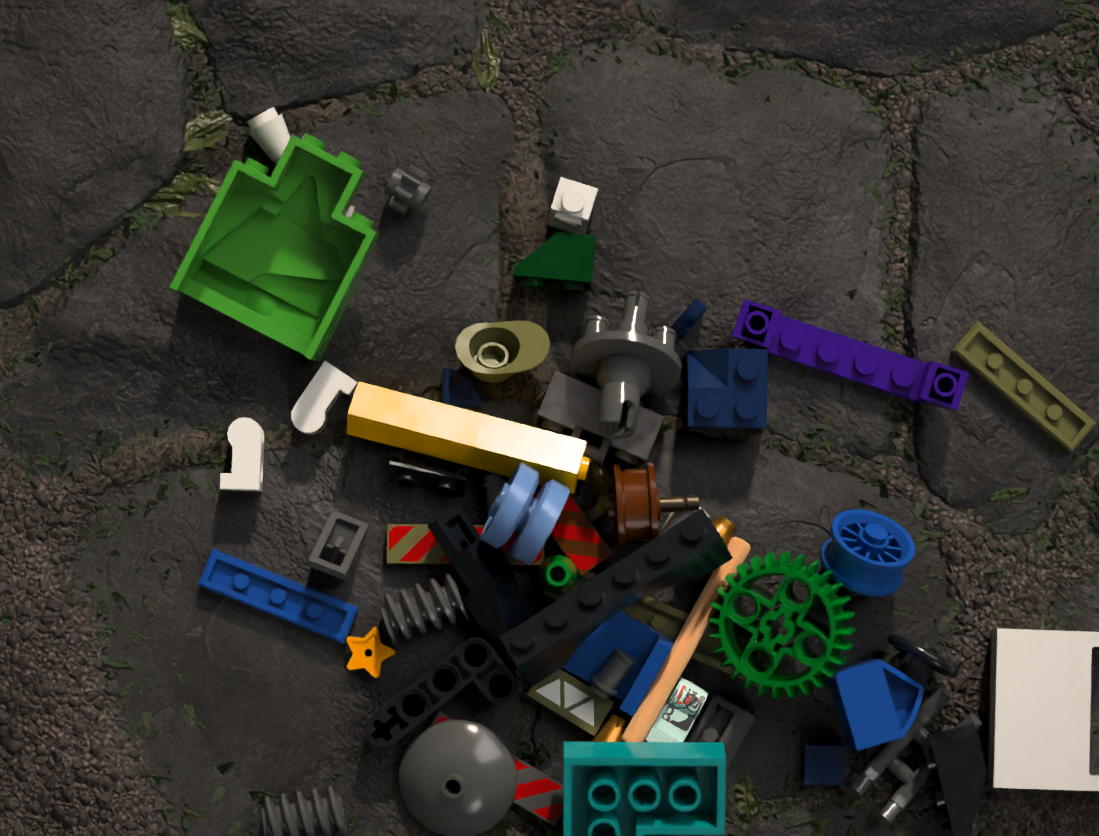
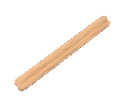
M731 538L727 548L733 559L715 569L674 641L670 653L623 733V742H645L646 736L655 724L710 624L708 619L714 616L717 609L711 607V603L724 599L716 590L722 585L730 587L725 577L730 573H738L736 567L745 561L751 549L750 544L741 538Z

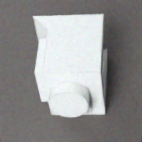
M560 177L547 225L574 234L585 235L598 188Z

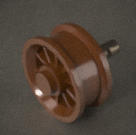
M647 462L646 467L642 469L624 470L621 469L620 464H613L614 496H607L608 520H615L618 551H624L626 545L646 544L658 536L660 513L699 510L698 495H690L685 498L683 496L659 497V490L656 489L653 462Z

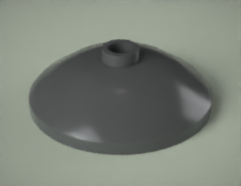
M447 720L427 727L412 740L400 764L399 786L407 808L422 825L446 836H474L495 826L509 810L516 794L517 770L510 750L493 731L472 721ZM449 780H456L459 782L461 789L459 791H452L449 789L447 782Z

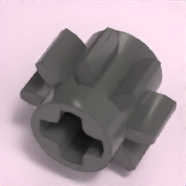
M413 165L409 166L407 172L397 168L384 190V194L391 197L388 203L389 207L403 215H406L409 208L419 212L432 189L430 185L424 183L427 179V173Z

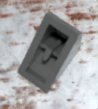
M332 510L310 555L307 566L347 581L369 524Z

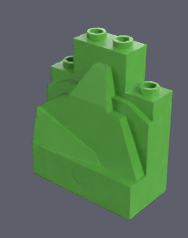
M305 133L302 139L294 135L291 136L271 177L266 175L269 170L268 167L251 158H248L245 164L236 159L234 160L170 288L214 308L303 354L304 357L310 360L320 362L361 279L360 275L380 234L372 230L375 224L372 220L356 212H353L351 218L346 216L367 175L364 171L358 169L361 161L342 151L335 157L323 151L326 143Z

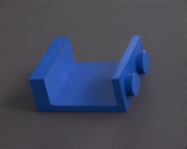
M620 611L596 629L580 645L562 668L591 684L592 680L590 677L592 674L597 675L614 653L616 647L625 651L637 663L630 669L616 688L618 693L614 697L622 701L620 710L634 716L670 653L674 640Z

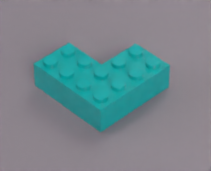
M564 742L563 836L725 835L726 755L724 742Z

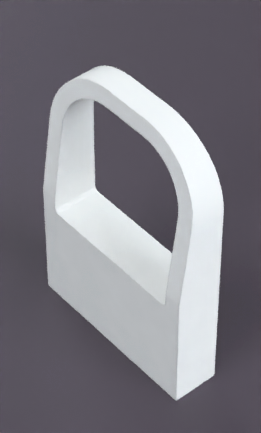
M991 628L987 786L1014 789L1099 791V775L1089 774L1092 648L1099 647V632Z

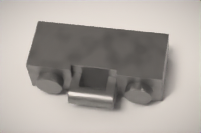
M555 371L537 414L538 418L544 420L542 427L561 435L567 429L573 432L571 437L579 439L582 431L603 439L601 447L587 442L584 456L591 458V461L602 465L609 447L616 450L615 458L626 463L636 465L638 459L646 462L665 416L639 406L634 433L624 439L612 438L614 423H607L604 432L600 433L598 430L597 418L599 417L602 390Z

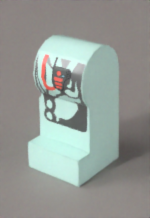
M680 677L645 740L648 742H684L709 692Z

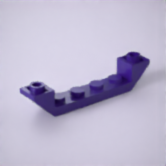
M746 299L743 300L731 337L756 349H768V354L913 402L954 411L958 410L969 375L968 372L935 361L925 363L782 316L780 315V310Z

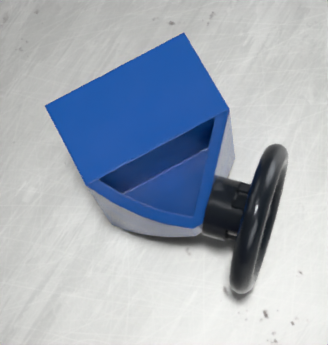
M890 634L887 637L888 644L905 654L898 669L879 659H869L837 669L838 671L834 673L835 676L833 678L828 677L848 747L858 751L904 737L917 716L924 693L923 686L926 685L930 677L931 669L947 677L955 678L959 674L958 668L919 644L900 635Z

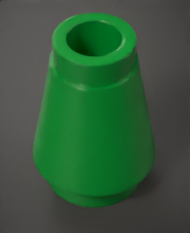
M553 555L541 563L538 570V579L541 586L547 592L564 594L575 585L577 569L569 558L562 555ZM562 567L565 570V579L561 582L553 581L550 576L552 568Z

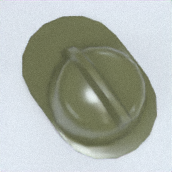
M530 321L485 322L473 324L463 329L457 337L455 351L459 361L476 378L483 382L498 383L510 378L513 373L529 371L540 365L549 354L550 340L547 332L540 325Z

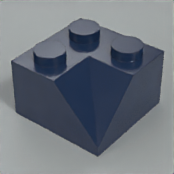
M727 348L687 351L685 430L764 431L767 428L768 349Z

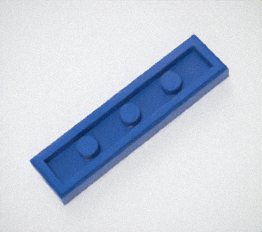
M212 549L198 583L201 587L343 644L359 609L355 605L216 549Z

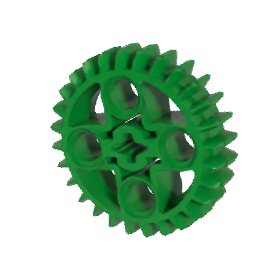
M789 551L780 554L779 562L775 552L766 553L764 555V562L758 555L750 559L751 567L747 563H741L736 567L739 576L735 573H730L725 577L731 587L722 585L716 590L724 600H716L711 603V607L719 610L720 614L708 619L710 623L719 624V630L709 634V637L720 638L722 643L713 652L726 653L727 658L721 663V667L724 668L732 664L735 666L736 669L731 679L734 680L742 675L747 677L744 689H749L756 682L759 683V696L766 694L770 687H772L774 699L782 697L785 689L789 699L798 696L799 688L804 695L812 693L814 690L813 683L818 688L827 684L824 674L829 678L835 676L834 673L838 670L834 664L840 666L847 662L848 659L840 651H849L853 647V643L845 640L844 636L852 635L856 631L854 627L845 626V621L854 617L855 612H843L842 608L843 605L851 600V597L838 598L836 592L841 589L843 583L839 582L830 585L827 582L833 574L831 570L821 575L816 573L820 561L816 560L808 567H805L806 555L804 554L798 555L793 563L791 562ZM768 576H785L775 595L753 584L757 580ZM795 581H799L806 586L808 596L805 601L795 596L793 592ZM743 595L749 596L754 601L755 611L753 614L743 610L741 606ZM820 598L828 612L830 628L810 617ZM781 603V606L769 611V608H773ZM785 616L783 626L787 630L779 634L780 623L777 619ZM735 623L753 633L744 651L736 635ZM810 636H815L821 640L824 649L822 655L815 654L810 650L808 644ZM796 638V639H795V642H790L789 644H787V645H785V646H782L783 644H785V643L791 641L792 639ZM757 650H763L769 655L771 661L769 668L762 667L756 659ZM789 655L802 664L810 666V668L799 673L778 674Z

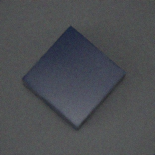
M804 744L803 784L844 785V745Z

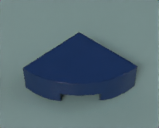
M697 298L694 299L671 327V329L676 331L678 340L682 339L706 311V306Z
M443 368L442 403L458 408H482L479 392L472 381L456 370Z

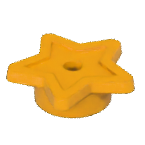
M373 627L364 638L354 636L346 638L353 653L347 664L349 671L364 668L374 678H379L382 662L396 653L393 648L381 643L377 627ZM367 649L372 650L370 657L365 655Z

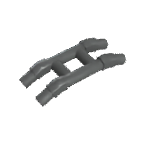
M941 686L920 706L917 716L905 736L889 741L868 762L848 787V791L853 797L861 798L870 785L883 773L885 768L903 783L877 814L878 820L886 826L891 824L896 816L913 799L914 795L936 772L928 771L926 761L913 772L897 755L912 739L923 749L930 747L927 737L930 733L924 726L953 697L951 692L944 686ZM970 713L955 728L974 724L977 730L982 723L976 715Z

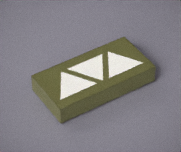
M559 669L557 674L553 673L532 686L527 696L595 736L615 703L610 699L605 700L601 698L589 686Z

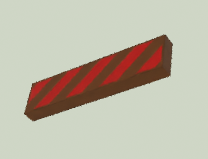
M537 485L532 497L535 498L542 485ZM569 493L560 516L550 534L567 558L575 564L578 573L582 577L612 556L613 552Z

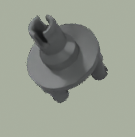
M630 291L625 294L622 321L617 324L616 330L608 331L611 323L605 317L589 316L586 318L584 337L575 343L571 354V367L575 374L587 384L602 390L599 417L597 418L598 430L600 433L604 432L607 423H614L612 438L616 439L628 438L634 433L641 396L657 395L670 390L678 383L681 375V360L674 351L677 339L676 331L668 327H657L656 330H652V337L648 336V327L645 323L650 297L644 292H640L638 306H635L637 291Z

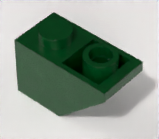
M557 232L514 267V280H521V286L526 288L543 289L545 283L560 284V290L583 292L584 286L591 287L596 236Z

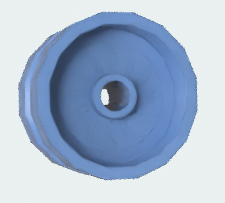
M521 462L514 470L508 482L504 483L488 513L489 517L480 535V540L497 549L505 545L513 531L516 530L517 533L510 548L511 557L529 566L540 552L559 518L570 493V488L552 479L542 486L535 498L532 497L539 483V472Z

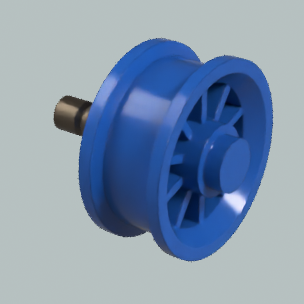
M852 509L839 513L834 518L830 528L831 538L823 544L819 557L825 572L833 571L831 578L837 583H843L844 588L840 597H851V600L846 605H853L858 593L867 596H886L896 592L904 579L903 568L911 563L915 554V544L909 533L892 519L876 512Z

